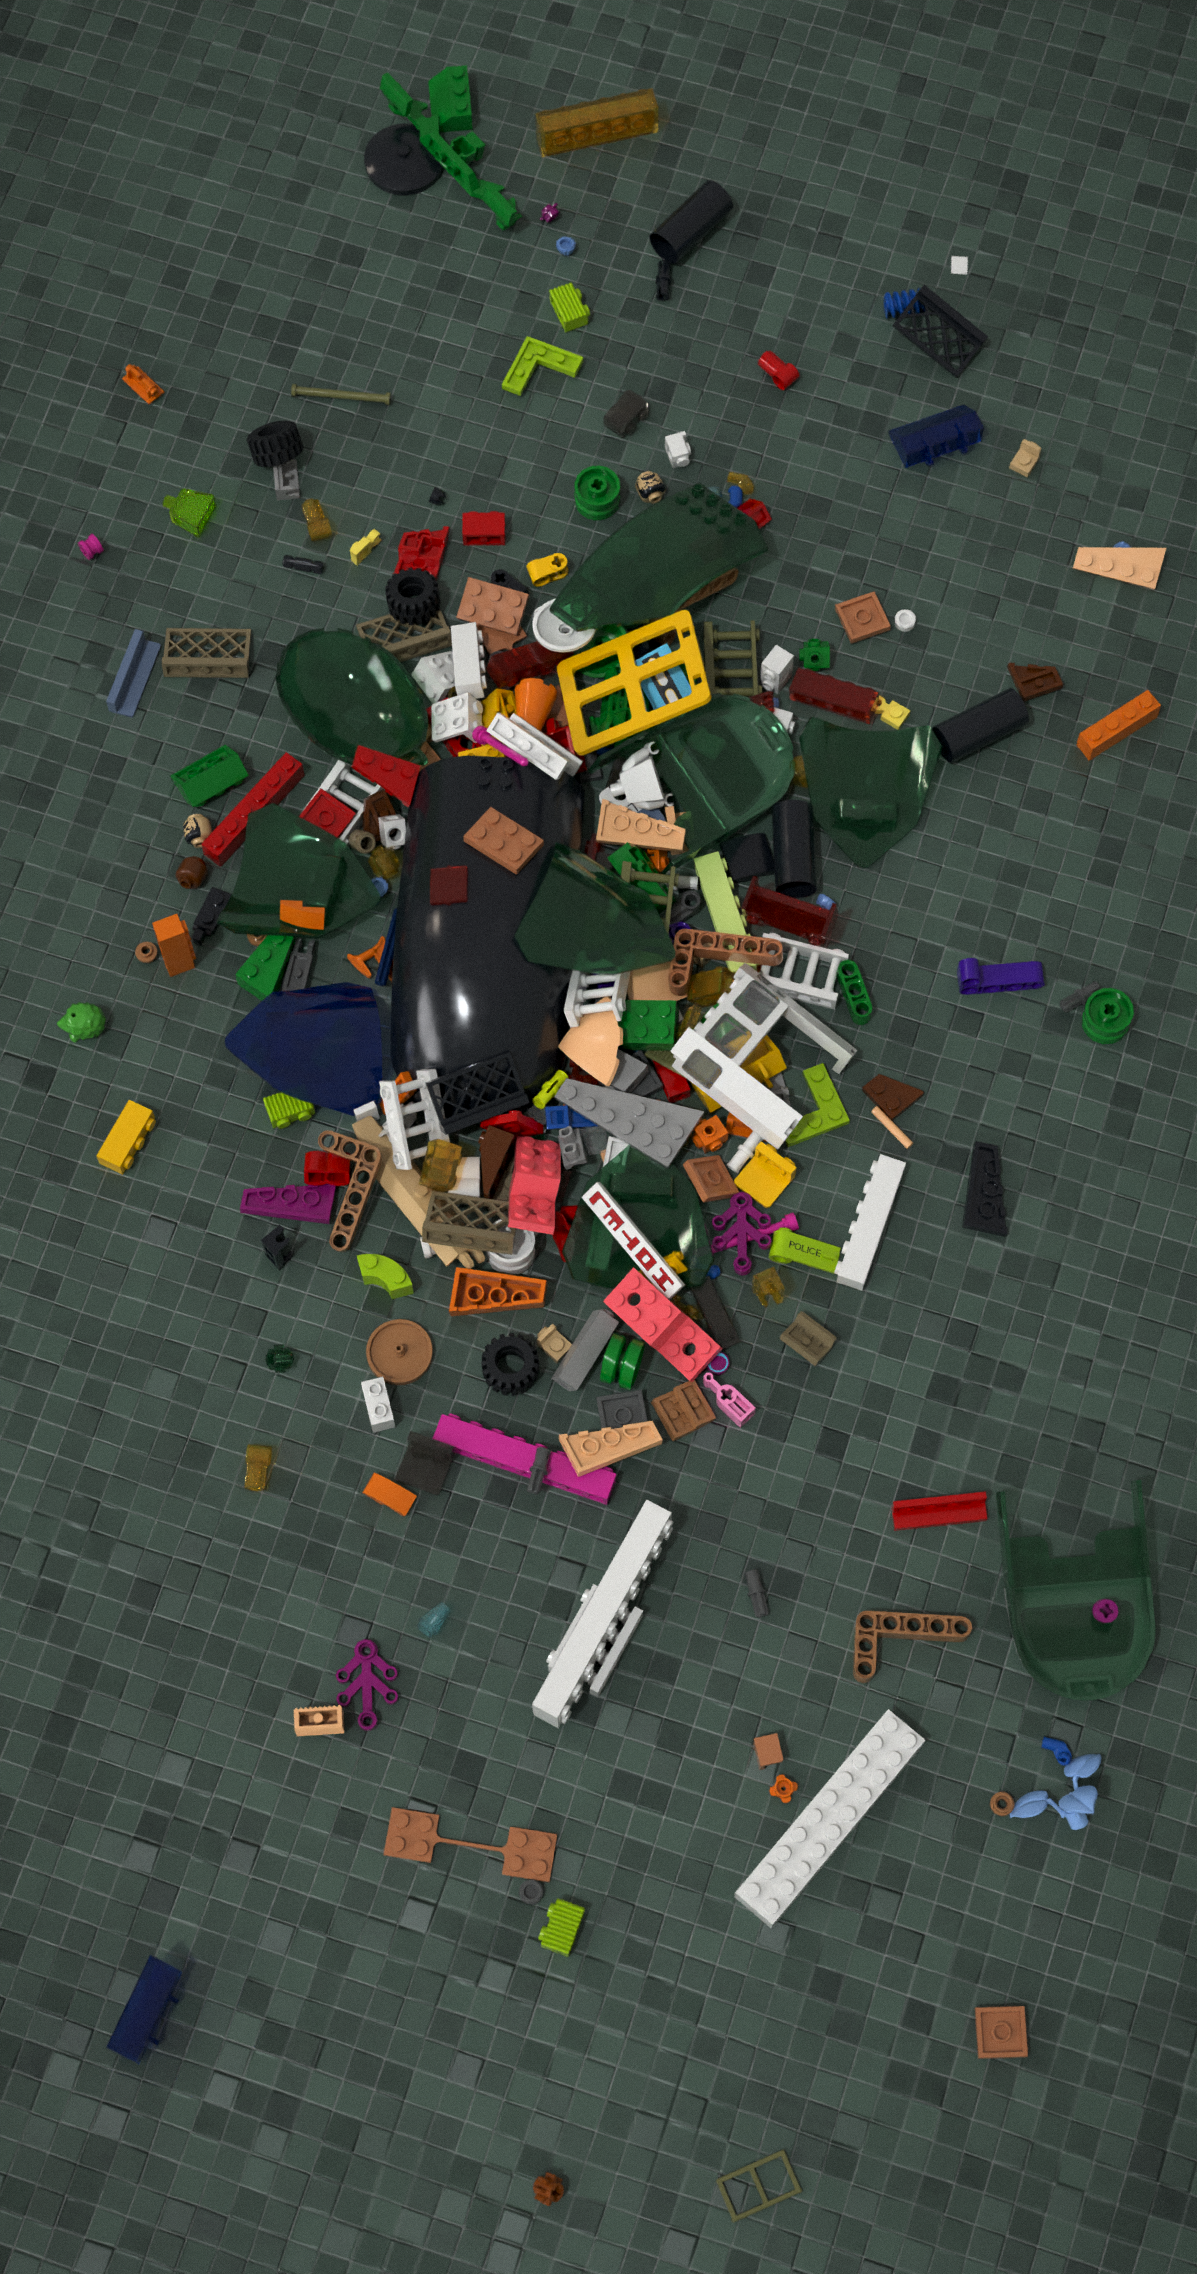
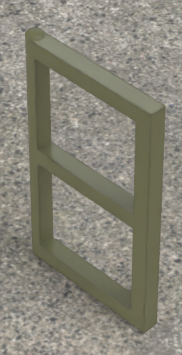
M784 2149L716 2179L733 2223L802 2192V2188L797 2182ZM781 2157L795 2190L768 2201L754 2168ZM750 2171L763 2204L736 2216L723 2182Z

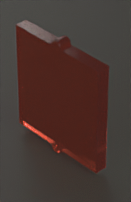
M448 865L446 868L431 869V905H451V903L467 902V865L456 867Z

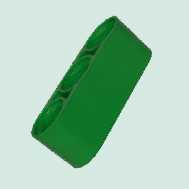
M844 960L839 964L837 980L851 1019L857 1025H865L871 1019L872 1004L857 964L852 960ZM850 971L852 972V975L847 976L844 975L842 972ZM857 990L860 994L852 995L850 991ZM862 1009L867 1013L861 1015L857 1013V1010Z

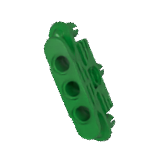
M610 665L605 674L604 681L619 675L621 668ZM625 688L602 697L599 733L631 719L632 715ZM642 689L647 712L653 711L649 709L650 701ZM647 729L614 742L615 749L619 751L623 748L634 753L644 747L642 738L646 735Z

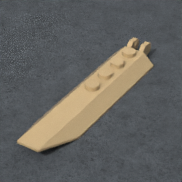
M372 1116L353 1123L352 1127L357 1140L377 1147L382 1153L383 1159L376 1180L422 1236L423 1222L426 1219L431 1192L438 1191L413 1160H411L412 1169H396V1165L393 1162L391 1142L386 1134L381 1137L378 1136L383 1128ZM369 1151L366 1155L367 1162H374L377 1159L376 1151ZM435 1199V1204L438 1208L448 1204L444 1200ZM453 1209L444 1212L448 1219L457 1215ZM440 1216L431 1219L430 1222L442 1223L444 1221ZM461 1219L453 1223L457 1226H465ZM428 1243L446 1266H449L455 1259H458L467 1269H471L474 1263L470 1255L477 1263L485 1261V1256L481 1250Z

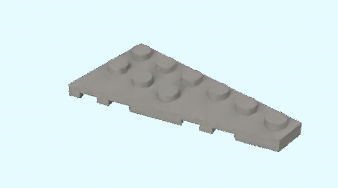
M567 1078L554 1096L557 1101L568 1105L573 1111L667 1169L704 1115V1111Z

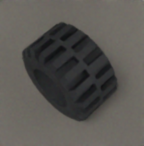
M275 421L255 429L246 438L254 464L261 467H271L286 463L297 457L304 449L297 425L292 421Z
M408 568L406 571L403 569L399 571V574L395 573L392 575L393 579L387 581L388 585L385 587V594L389 613L396 621L400 620L402 624L409 623V625H414V623H418L420 625L423 621H430V617H435L436 611L440 609L441 601L438 583L433 574L430 575L429 571H422L421 568L416 570ZM412 595H419V596L414 597V598H407V597L412 596Z
M509 1333V1337L501 1334L499 1335L500 1339L497 1340L494 1337L491 1340V1345L487 1344L485 1346V1352L482 1353L481 1361L482 1372L489 1387L493 1386L495 1392L498 1393L500 1390L502 1395L506 1396L507 1392H511L512 1396H516L517 1391H520L521 1394L526 1392V1387L531 1388L533 1381L537 1380L539 1357L535 1346H532V1342L529 1339L525 1341L524 1336L520 1334L518 1338L514 1336V1333ZM515 1355L524 1361V1366L517 1373L505 1374L497 1368V1363L504 1356Z

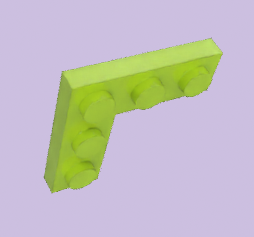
M527 336L502 383V389L521 396L537 364L575 378L583 363V357Z
M823 1063L802 1072L819 1110L806 1114L801 1118L792 1133L785 1140L787 1147L832 1131L850 1122Z

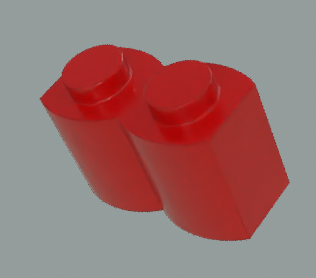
M323 1151L305 1153V1184L314 1186L324 1184L344 1186L350 1183V1160Z

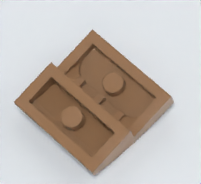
M695 1380L678 1385L673 1391L656 1397L651 1401L672 1441L678 1440L716 1419Z

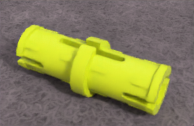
M558 1070L549 1081L542 1085V1090L532 1100L533 1104L537 1108L543 1109L554 1098L566 1078L569 1079L568 1075L564 1071Z

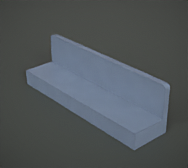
M134 630L106 701L109 712L131 718L135 715L161 649V644L145 640L144 632L141 630Z

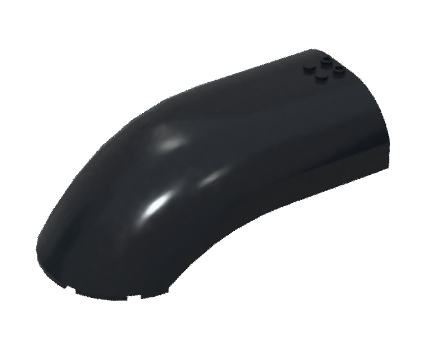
M457 756L436 761L418 773L412 800L408 808L394 940L390 1053L392 1067L397 1077L401 1072L409 1071L412 1080H417V1070L436 1069L437 1077L439 1078L510 1051L524 1092L529 1100L528 1104L512 1110L524 1113L535 1106L532 1100L542 1090V1085L549 1081L558 1070H564L567 1055L558 1046L568 1032L569 1027L564 1007L572 973L585 813V790L567 772L564 771L559 780H555L530 761L527 766H521L508 757ZM490 807L544 840V846L517 875L463 840V836ZM507 1058L499 1060L495 1070L506 1074L509 1067ZM485 1067L478 1068L474 1078L485 1082L490 1070ZM493 1072L488 1084L499 1089L504 1076ZM464 1075L457 1076L453 1085L464 1090L469 1078ZM508 1078L502 1090L511 1093L518 1089L515 1081ZM472 1080L467 1092L478 1096L483 1084ZM439 1083L441 1098H443L448 1086ZM487 1086L482 1099L486 1101L493 1100L497 1091ZM420 1088L411 1096L416 1103L422 1100ZM451 1088L446 1100L457 1104L462 1092ZM466 1094L461 1107L466 1109L472 1108L476 1098ZM446 1102L443 1105L445 1118L451 1116L455 1109V1106Z

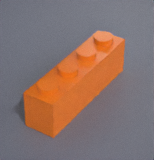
M1147 690L1079 733L1076 745L1090 761L1156 719L1161 705L1150 691Z
M174 914L153 922L152 925L162 958L170 977L195 968L193 960L196 959L185 920L180 921L178 914Z

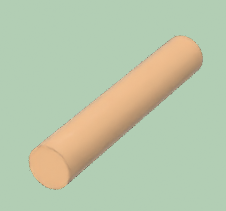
M878 1106L871 1111L906 1149L913 1145V1142Z

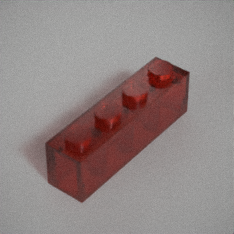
M536 641L491 656L486 670L498 688L510 687L522 679L547 675L551 671L557 670L558 664L572 657L574 652H555L543 647Z
M798 668L789 688L790 700L867 724L871 723L879 704V692H876L874 689L856 686L850 681L843 682L830 675L824 676L815 673L811 669Z

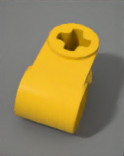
M561 553L532 560L526 566L532 584L535 587L544 586L550 582L563 579L568 575L567 558Z

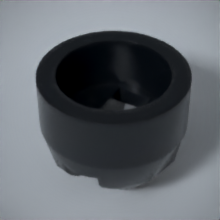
M435 487L429 502L434 505L443 504L444 501L440 500V497L446 498L445 492Z

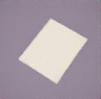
M952 256L951 274H967L968 257Z

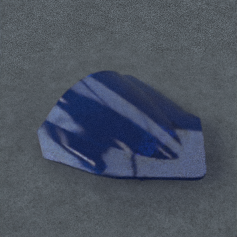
M342 982L299 990L272 992L225 1038L224 1044L226 1048L280 1093L355 1116L353 1110L371 1101H374L376 1105L382 1102L379 1081H382L381 1027L377 1003L370 987Z

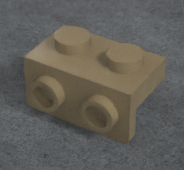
M800 1311L795 1321L781 1334L779 1339L816 1366L830 1352L837 1338L810 1316Z

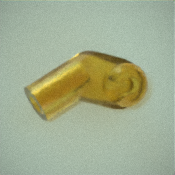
M729 471L727 482L738 484L744 494H750L753 491L754 485L748 475Z

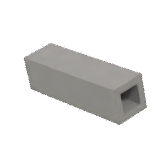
M606 1309L594 1310L552 1376L551 1379L569 1392L578 1390L619 1323L613 1318V1313Z

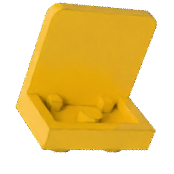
M760 1141L755 1147V1156L735 1178L734 1183L736 1187L749 1194L751 1198L763 1207L770 1208L795 1178L797 1167L788 1157L783 1158L772 1145H765Z

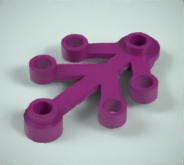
M745 1192L733 1195L730 1199L731 1207L722 1215H717L712 1219L713 1228L721 1231L726 1227V1223L737 1214V1222L722 1236L714 1237L712 1244L714 1250L723 1251L726 1248V1244L737 1235L738 1257L735 1258L733 1266L734 1271L741 1276L749 1274L752 1270L751 1260L747 1257L746 1234L755 1240L759 1248L763 1250L769 1249L772 1244L769 1235L761 1234L746 1221V1214H748L757 1221L761 1229H767L771 1226L770 1216L768 1214H761L752 1206L751 1196ZM739 1200L745 1201L743 1204H738L737 1202ZM762 1219L768 1220L766 1224H762L760 1221ZM717 1221L723 1222L722 1225H716L715 1223ZM762 1240L769 1241L767 1244L761 1243ZM718 1241L723 1242L721 1246L715 1245ZM741 1261L746 1262L744 1266H740L738 1263Z
M363 1639L354 1648L355 1656L344 1668L336 1672V1678L341 1684L348 1683L351 1678L350 1674L361 1663L362 1673L344 1692H340L337 1695L336 1700L341 1707H347L351 1703V1698L362 1687L363 1712L358 1717V1723L362 1730L371 1731L377 1726V1717L372 1712V1686L384 1697L387 1704L394 1705L398 1701L397 1692L389 1689L371 1672V1663L383 1672L385 1680L389 1682L396 1680L398 1673L395 1667L389 1666L377 1655L378 1648L372 1640ZM369 1648L371 1652L369 1655H363L362 1650ZM389 1670L395 1672V1675L391 1678L386 1676ZM340 1673H347V1678L345 1680L339 1679ZM388 1694H395V1699L393 1701L387 1700ZM347 1696L348 1701L341 1703L339 1701L340 1697ZM371 1718L372 1724L366 1726L364 1725V1720Z

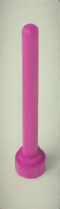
M478 726L474 729L472 737L477 743L481 745L489 744L521 766L528 765L529 761L527 758L492 737L486 731L488 728Z
M792 1212L784 1215L785 1218H782L780 1222L771 1224L769 1228H759L756 1230L761 1234L770 1235L781 1227L789 1228L793 1232L799 1230V1226ZM746 1234L747 1242L752 1241L753 1239ZM737 1236L726 1244L725 1249L737 1246ZM720 1241L715 1245L721 1246L723 1242ZM712 1244L695 1250L693 1256L701 1258L719 1251L714 1250Z

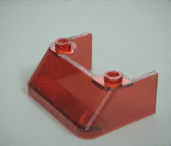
M756 876L752 877L741 907L742 914L746 917V922L753 925L761 923L808 939V943L819 947L821 944H826L838 917L836 903H832L831 909L828 910L760 887Z

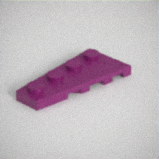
M330 1184L299 1187L285 1185V1188L262 1187L244 1189L240 1213L330 1224L337 1186Z

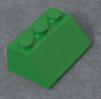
M467 65L446 67L428 81L431 117L435 115L439 117V133L473 130Z
M227 745L221 746L170 775L186 802L192 807L202 806L210 797L223 794L226 788L242 783L244 778L249 776L238 753Z

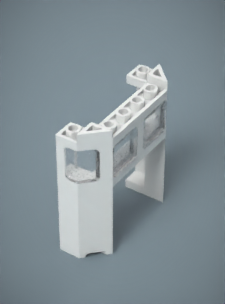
M744 963L734 975L735 980L729 987L732 989L730 993L724 992L717 1001L719 1006L716 1009L712 1007L705 1015L707 1020L703 1024L699 1022L693 1030L688 1027L670 1052L674 1054L673 1057L676 1059L672 1067L778 1150L803 1116L740 1067L782 1016L838 1059L832 1068L838 1074L841 1073L858 1050L747 963Z

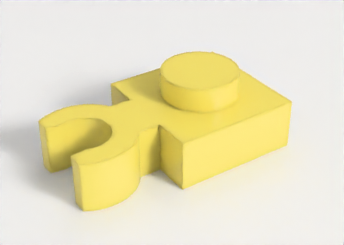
M373 529L367 538L363 537L352 545L350 549L351 561L357 566L372 552L371 549L380 543L381 539L379 536L381 534L377 530Z
M879 695L876 697V702L881 705H870L871 712L875 714L881 713L880 720L897 730L901 728L910 715L909 709L893 700L890 704H887L886 700Z

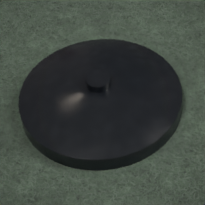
M395 124L382 129L371 138L364 153L365 170L371 182L379 189L394 195H414L427 190L438 181L444 169L420 142L419 130L413 124Z

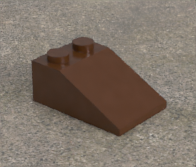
M489 1125L487 1131L481 1133L478 1144H480L479 1151L481 1152L484 1198L493 1199L505 1170L507 1171L509 1162L515 1153L514 1134Z

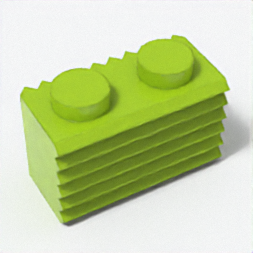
M570 282L549 291L550 303L565 332L588 324L590 311L586 304L583 305L581 302L582 295L579 288L575 289Z
M305 1084L263 1098L273 1128L283 1129L291 1124L290 1122L296 1120L306 1121L315 1114L314 1106Z
M557 1898L556 1903L551 1902L547 1912V1917H550L548 1926H542L538 1940L542 1941L541 1947L569 1957L585 1913V1908Z

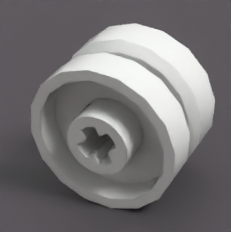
M500 1219V1220L494 1222L493 1225L499 1223V1222L502 1221V1220ZM507 1225L498 1229L499 1232L511 1233ZM517 1229L512 1255L486 1251L487 1261L490 1266L497 1272L508 1275L520 1274L527 1270L535 1257L534 1231Z

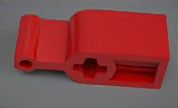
M653 1061L657 1076L663 1084V1090L669 1103L672 1104L690 1097V1087L686 1078Z

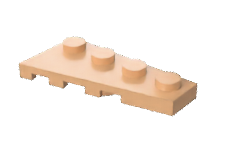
M1078 547L1073 569L1155 590L1166 548Z
M602 799L596 836L597 843L625 845L628 842L640 848L683 852L686 829L662 820L653 819L641 812L637 813L629 810L627 807L618 806Z
M653 1421L623 1425L622 1428L615 1429L607 1427L595 1432L581 1431L575 1435L560 1434L558 1438L578 1477L662 1444L663 1440Z

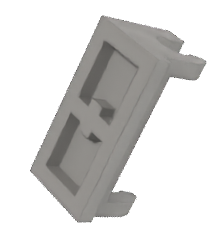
M292 459L286 463L273 466L277 500L299 499L297 460Z

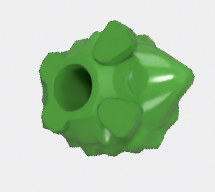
M78 1002L77 1004L72 1003L71 1007L67 1009V1013L57 1022V1025L69 1033L71 1041L76 1043L79 1039H90L98 1037L100 1033H103L106 1018L100 1007L88 1002Z

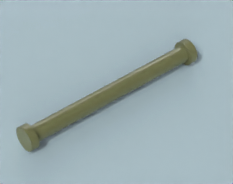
M292 384L291 396L296 397V395L382 402L385 405H390L391 393L388 392L386 394L299 387L297 384Z

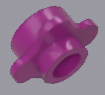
M555 203L553 206L548 204L541 211L542 217L540 220L545 219L549 223L555 219L560 213L556 208L558 204Z

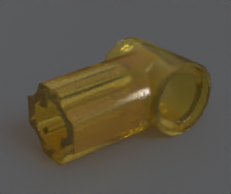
M311 498L301 504L312 542L332 536L329 521L323 514L319 500Z
M247 1445L245 1489L256 1492L265 1491L267 1468L271 1463L272 1446Z

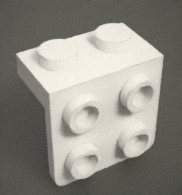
M452 651L422 657L411 674L432 704L443 700L450 690L456 689Z
M467 692L432 705L433 741L440 742L464 734L471 741L477 743L473 739L472 733L476 727L483 726V706L480 701Z

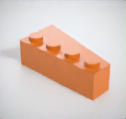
M456 1267L449 1313L451 1316L543 1308L548 1287L547 1280Z

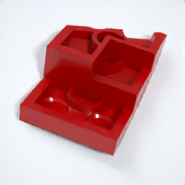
M443 526L442 530L431 532L429 529H424L418 532L403 533L398 546L399 560L393 575L395 573L399 574V571L403 569L406 571L408 568H413V570L421 568L422 571H429L430 575L433 574L435 580H437L450 531L449 526Z

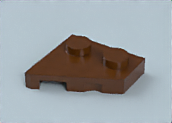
M1012 662L1008 663L1007 668L1023 701L1063 688L1061 678L1053 666L1039 667L1028 664L1026 667L1016 666Z
M384 789L364 798L363 830L371 833L377 842L381 840L378 818L396 815ZM397 828L392 829L389 835L397 832Z
M881 1074L875 1076L862 1087V1091L892 1121L924 1096L922 1090Z

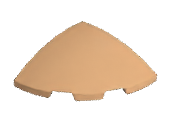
M629 950V953H632L634 957V966L631 967L626 993L628 1000L678 1001L696 994L691 983L685 995L676 996L671 993L668 982L671 962L666 958L654 953ZM621 952L611 954V957H620ZM677 980L674 982V984L680 985L684 981Z
M609 996L604 997L597 1003L611 1002L612 999ZM613 1010L583 1014V1017H580L579 1026L571 1027L558 1047L582 1069L606 1086H610L620 1062L616 1056L618 1046L623 1044V1029L618 1026Z

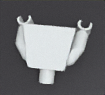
M654 741L646 743L644 748L633 753L622 765V771L619 773L621 782L610 785L613 797L625 794L628 803H633L635 807L646 810L674 805L673 802L667 803V797L673 796V794L663 793L654 760L651 756L659 752V749L653 752L650 749V746L655 743Z

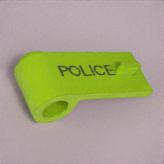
M781 1227L773 1233L768 1258L783 1264L794 1261L834 1274L841 1248L792 1233L791 1229Z

